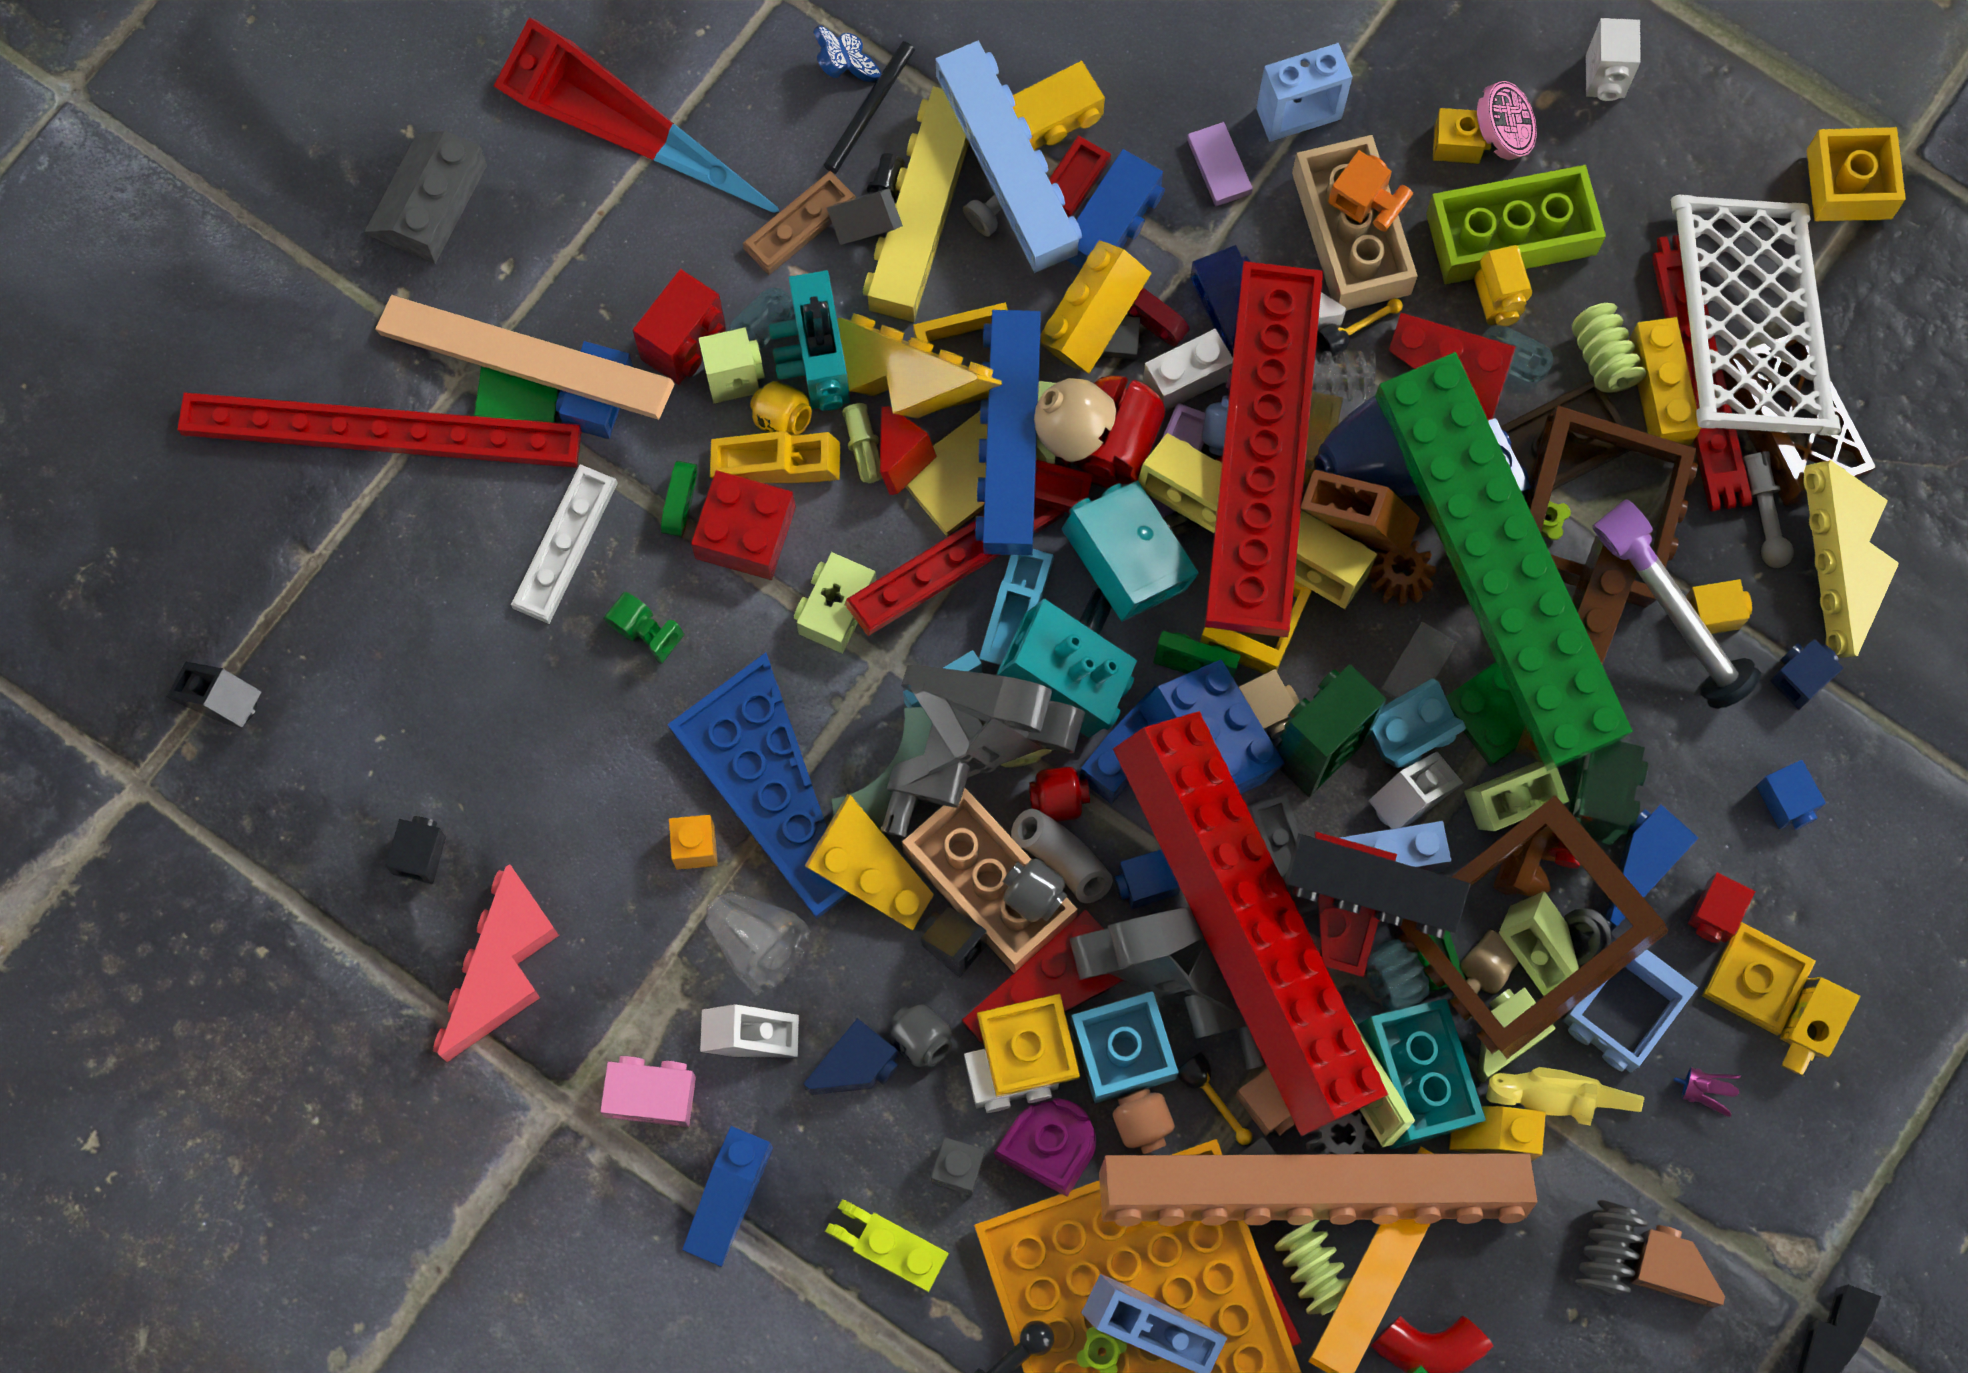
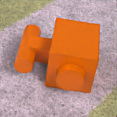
M1358 150L1332 185L1328 203L1360 224L1371 209L1374 208L1380 213L1373 221V224L1377 229L1386 232L1412 197L1413 192L1405 185H1400L1393 195L1385 191L1388 187L1392 171L1387 168L1380 158L1374 155H1366Z

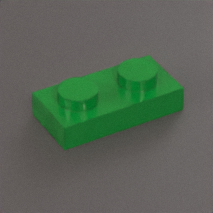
M1162 630L1153 663L1188 674L1221 659L1234 679L1241 655L1232 653L1226 647L1220 645L1210 646L1192 640V638L1183 633H1170Z

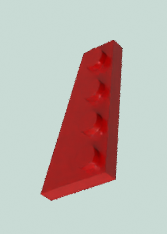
M1085 909L962 1019L963 1025L984 1047L977 1016L978 1012L1060 994L1064 1012L1067 1013L1073 1010L1074 1007L1124 982L1125 980L1109 973L1083 980L1079 979L1070 938L1104 930V928Z

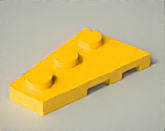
M847 794L806 862L805 867L908 929L913 930L934 894L853 797Z

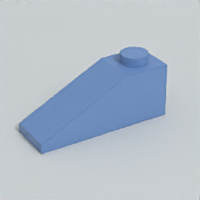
M1102 1274L1099 1275L1081 1312L1097 1330L1196 1373L1211 1372L1227 1340L1225 1335L1132 1287Z

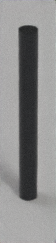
M903 41L824 163V167L828 171L836 174L914 53L915 49L911 44Z

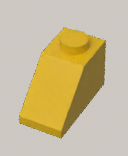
M1483 1106L1482 1110L1486 1121L1450 1133L1449 1150L1477 1154H1530L1531 1161H1534L1543 1152L1546 1112L1504 1106Z

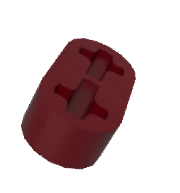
M1144 287L1127 312L1131 317H1139L1140 324L1171 346H1177L1190 331L1187 322L1177 312Z

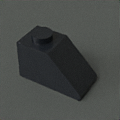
M185 662L167 698L223 724L243 728L245 722L249 721L256 712L257 700L262 691L223 668Z
M949 906L942 914H939L937 911L934 912L921 928V931L924 933L921 937L922 946L959 978L987 947V930Z

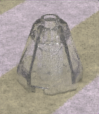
M735 891L716 896L707 907L708 916L705 923L735 975L755 996L763 993L759 986L765 984L771 989L781 983L804 955L805 950L799 946L802 938L809 942L812 936V932L806 923L793 912Z

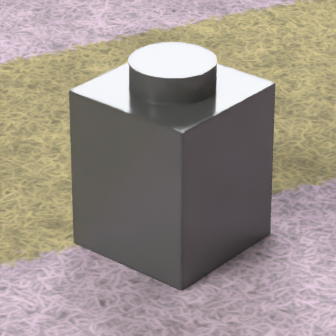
M944 1137L931 1176L932 1184L973 1196L984 1161L985 1149Z

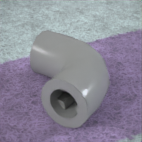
M1037 809L1025 810L1016 818L1012 826L1011 838L1023 850L1034 855L1059 874L1080 902L1092 903L1107 894L1112 886V875L1078 837Z

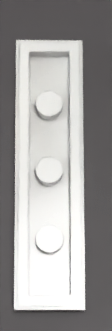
M581 464L579 465L511 603L514 610L550 624L618 484L615 478Z

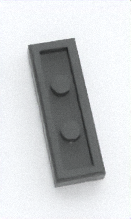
M1286 793L1247 805L1284 881L1297 836L1300 833ZM1285 883L1303 919L1319 914L1317 901L1293 895L1291 893L1293 886Z

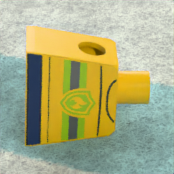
M1808 978L1780 1036L1781 1040L1791 1044L1781 1066L1805 1077L1815 1056L1818 1058H1829L1861 996L1825 978ZM1810 1023L1816 1028V1036L1813 1040L1807 1033Z

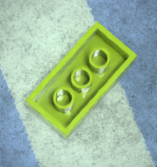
M1586 165L1432 194L1426 212L1444 284L1474 279L1477 271L1481 269V258L1492 250L1517 245L1525 269L1596 256L1606 237Z

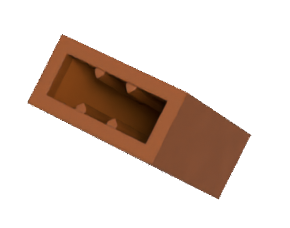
M1318 470L1313 471L1301 505L1303 511L1370 547L1406 556L1420 517L1388 487Z

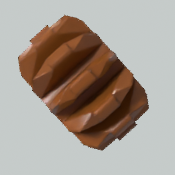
M1418 540L1412 542L1407 556L1380 549V552H1375L1377 556L1368 578L1375 580L1370 587L1372 592L1385 591L1382 598L1384 603H1388L1392 596L1397 597V603L1400 607L1405 606L1408 597L1418 603L1423 597L1422 591L1429 592L1431 590L1433 582L1430 577L1435 575L1436 566L1427 564L1432 556L1431 551L1417 552L1420 545ZM1395 567H1396L1399 571H1403V570L1406 569V570L1408 571L1407 577H1406V575H1405L1403 572H1400V573H1398V574H1395V573L1393 572L1394 569H1395Z

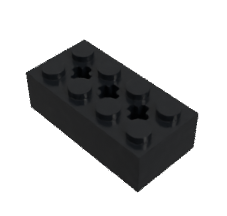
M1298 833L1284 881L1293 886L1291 891L1293 895L1317 902L1320 894L1334 898L1332 904L1334 907L1360 914L1362 906L1375 910L1374 918L1398 926H1402L1404 918L1417 922L1415 930L1439 938H1444L1445 931L1457 932L1471 884Z

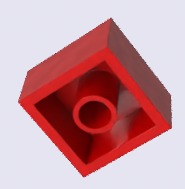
M680 269L632 330L641 360L667 378H671L678 385L686 376H693L702 363V352L698 338L726 331L720 295Z
M716 470L691 542L695 559L772 580L796 509L793 491Z

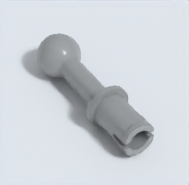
M1769 452L1744 456L1743 461L1747 470L1752 498L1757 497L1766 538L1761 547V557L1768 566L1782 568L1791 562L1794 549L1791 542L1782 537L1773 497V493L1780 491V486H1775Z

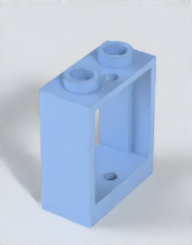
M1339 43L1264 66L1256 109L1269 142L1342 119L1352 81V74ZM1306 61L1309 63V66L1302 67L1300 63Z
M1645 950L1625 967L1670 1002L1632 1053L1582 1016L1605 983L1574 1006L1563 1019V1022L1569 1026L1568 1032L1576 1040L1585 1045H1589L1591 1042L1604 1052L1602 1055L1603 1059L1619 1071L1626 1069L1631 1073L1642 1064L1698 988L1649 950Z

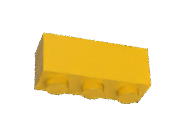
M1083 61L1013 95L1015 106L1012 108L1018 118H1025L1032 135V139L1029 141L1034 150L1045 144L1050 146L1059 143L1067 136V133L1079 127L1088 128L1094 125L1104 114L1105 97Z
M1099 240L1088 255L1075 280L1067 289L1054 314L1047 321L1040 336V344L1064 364L1090 374L1150 277L1151 272L1124 249Z
M1677 317L1638 322L1628 340L1632 341L1635 345V349L1631 354H1637L1641 359L1637 367H1643L1646 371V377L1637 385L1648 434L1689 446L1696 438L1701 427L1697 423V407Z

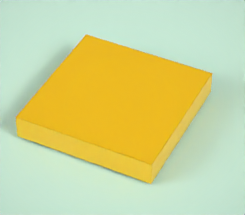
M1741 922L1735 936L1728 941L1704 989L1702 997L1778 1036L1781 1034L1816 960Z
M1060 994L977 1013L996 1098L1080 1078Z

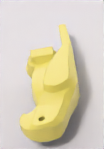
M1538 1067L1531 1072L1515 1075L1505 1073L1494 1074L1489 1079L1486 1099L1491 1103L1516 1105V1103H1520L1527 1110L1546 1112V1115H1571L1576 1118L1578 1124L1591 1126L1594 1111L1597 1107L1641 1112L1644 1102L1643 1096L1602 1085L1597 1079L1544 1067Z

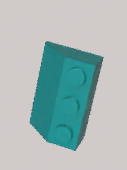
M1446 998L1371 1016L1357 1025L1415 1119V1122L1393 1145H1390L1391 1150L1427 1141L1486 1121Z

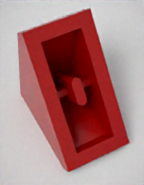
M884 406L881 407L880 474L889 495H895L905 488L937 455L927 432L903 415L894 414L892 407Z

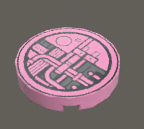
M1507 81L1487 86L1482 91L1484 92V97L1479 98L1477 105L1478 124L1483 138L1488 144L1493 142L1494 146L1498 149L1494 152L1506 160H1513L1529 154L1535 145L1537 131L1533 110L1526 96L1515 84Z

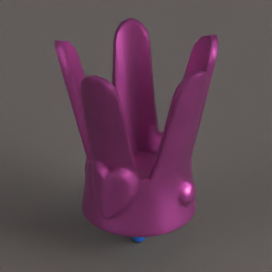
M1690 1067L1685 1080L1673 1079L1675 1082L1684 1084L1682 1099L1689 1102H1700L1727 1117H1731L1730 1110L1703 1093L1735 1097L1739 1094L1738 1088L1734 1087L1731 1083L1712 1078L1738 1079L1741 1075L1707 1074L1699 1068Z

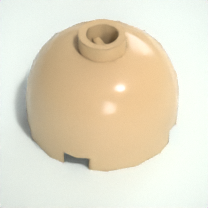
M1068 378L1059 381L1042 394L1036 406L1034 424L1037 437L1056 457H1061L1068 462L1084 459L1102 445L1103 442L1098 438L1104 432L1105 427L1111 431L1115 422L1116 407L1114 400L1088 380Z

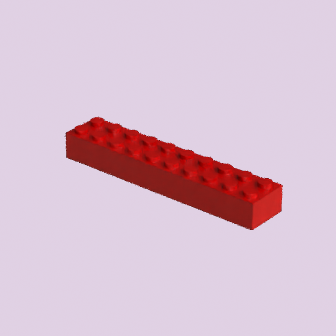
M1200 711L1144 727L1114 747L1113 751L1300 1135L1303 1136L1389 1095Z

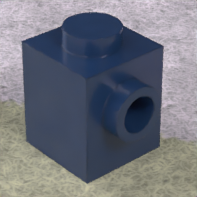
M1813 639L1805 648L1797 643L1780 659L1785 666L1770 682L1800 710L1831 682L1844 667L1839 663L1838 656L1830 647L1820 644L1816 639Z

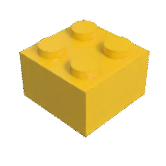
M1897 127L1819 129L1807 148L1814 221L1893 219L1906 200Z

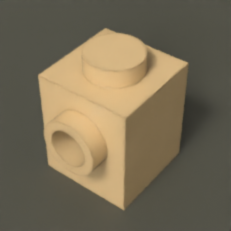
M1274 669L1239 687L1265 732L1272 739L1280 737L1286 730L1284 725L1290 719L1288 714L1299 703L1294 689L1290 685L1284 686L1277 671Z

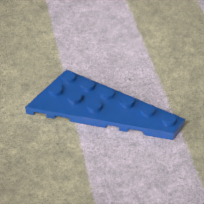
M765 652L667 725L810 912L818 919L850 895V893L805 867L806 862L827 827L770 661Z

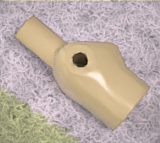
M1489 929L1480 942L1463 958L1460 966L1462 972L1468 978L1466 982L1476 994L1480 989L1490 994H1496L1504 986L1519 961L1501 935Z

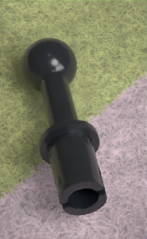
M1035 1320L1027 1323L1021 1330L1020 1342L988 1372L978 1368L974 1373H1013L1031 1355L1041 1356L1046 1354L1054 1344L1052 1328L1043 1321Z

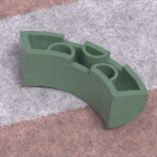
M923 707L904 708V732L894 759L876 780L863 789L849 794L879 830L883 826L892 792L887 790L892 768L900 762L925 754L924 751L932 721ZM846 796L832 799L833 815L836 814ZM916 799L913 811L919 806L922 800Z

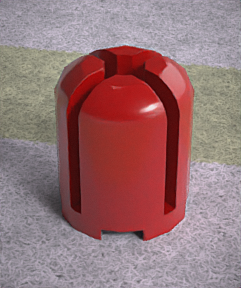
M1124 376L1101 377L1094 382L1114 400L1116 407L1115 422L1111 431L1105 427L1104 432L1098 438L1103 443L1095 452L1084 459L1072 462L1080 469L1093 475L1091 483L1108 489L1119 483L1131 484L1138 481L1142 465L1150 454L1165 416L1164 403L1155 391L1137 380L1131 381L1128 389H1126L1128 380ZM1062 458V461L1065 464V466L1069 468L1071 462L1065 461Z

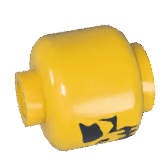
M772 381L763 388L758 389L750 403L754 424L767 433L786 431L791 436L800 435L809 425L812 416L807 396L802 391L780 381Z

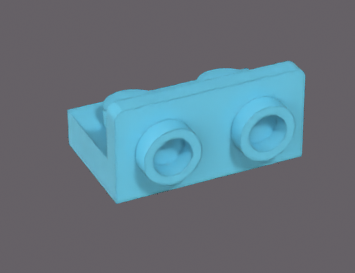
M1431 678L1384 705L1370 735L1383 761L1396 768H1405L1420 761L1421 755L1434 747H1444L1452 743L1456 739V735L1464 731L1466 726L1463 720L1454 716L1439 681Z

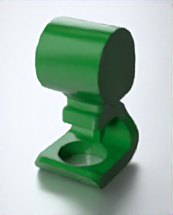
M623 592L603 617L613 629L630 641H634L638 636L642 638L660 664H663L685 635L674 620H668L660 628L658 623L651 619L653 613L649 607L627 592Z

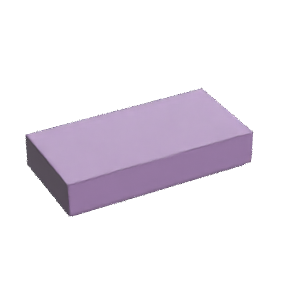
M1224 122L1188 134L1187 141L1215 207L1252 194L1253 188Z

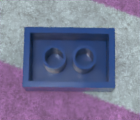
M1221 659L1159 685L1139 707L1149 726L1200 711L1240 794L1264 784L1285 764Z

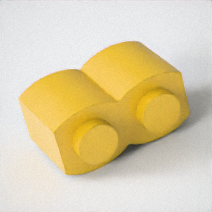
M1514 245L1487 252L1480 260L1481 269L1474 276L1475 285L1489 325L1497 324L1498 327H1506L1518 322L1526 309V301L1532 296L1531 285L1519 247Z

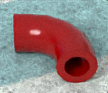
M1400 1315L1371 1344V1347L1380 1356L1404 1372L1422 1366L1428 1373H1460L1484 1357L1493 1348V1344L1472 1321L1462 1315L1446 1330L1432 1334L1417 1330Z

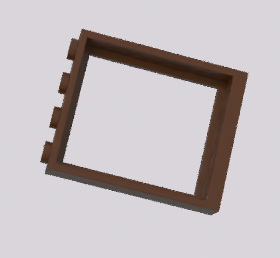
M1556 795L1451 878L1471 883V887L1548 826L1633 927L1505 1028L1428 934L1415 930L1417 922L1404 918L1402 926H1400L1403 933L1398 936V939L1413 957L1420 952L1429 962L1424 971L1440 989L1446 984L1456 997L1450 1003L1465 1021L1473 1017L1480 1025L1482 1030L1476 1035L1493 1055L1496 1051L1500 1050L1506 1059L1510 1058L1668 933L1665 922Z

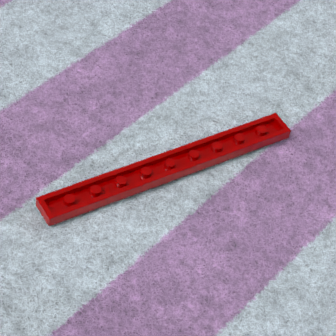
M185 392L183 393L177 429L183 436L577 468L582 434L581 426L576 424Z

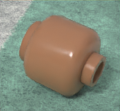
M1149 1087L1117 1099L1119 1106L1113 1110L1112 1116L1121 1140L1126 1147L1132 1149L1140 1147L1142 1153L1146 1154L1167 1145L1164 1137L1171 1134L1175 1126L1162 1094L1151 1093Z

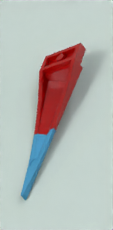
M528 18L494 84L495 88L526 107L673 168L770 212H780L778 207L574 42L538 20Z

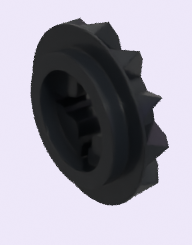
M1580 908L1569 912L1563 917L1568 924L1579 968L1616 940L1611 934L1610 926L1612 923L1605 919L1598 911ZM1581 933L1592 936L1588 941L1590 953L1578 948L1583 943Z

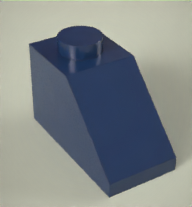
M857 1018L803 1083L805 1090L811 1095L872 1089L877 1081L883 1085L898 1067V1064L894 1062L898 1057L897 1050Z

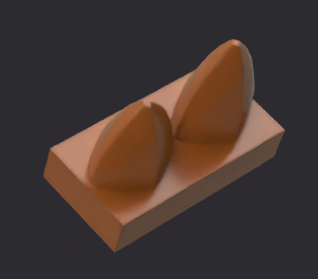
M1548 826L1502 862L1492 888L1505 895L1522 894L1534 896L1544 891L1546 893L1551 891L1548 877L1539 865L1541 859L1555 861V857L1549 855L1548 850L1558 847L1559 841L1552 836V831Z

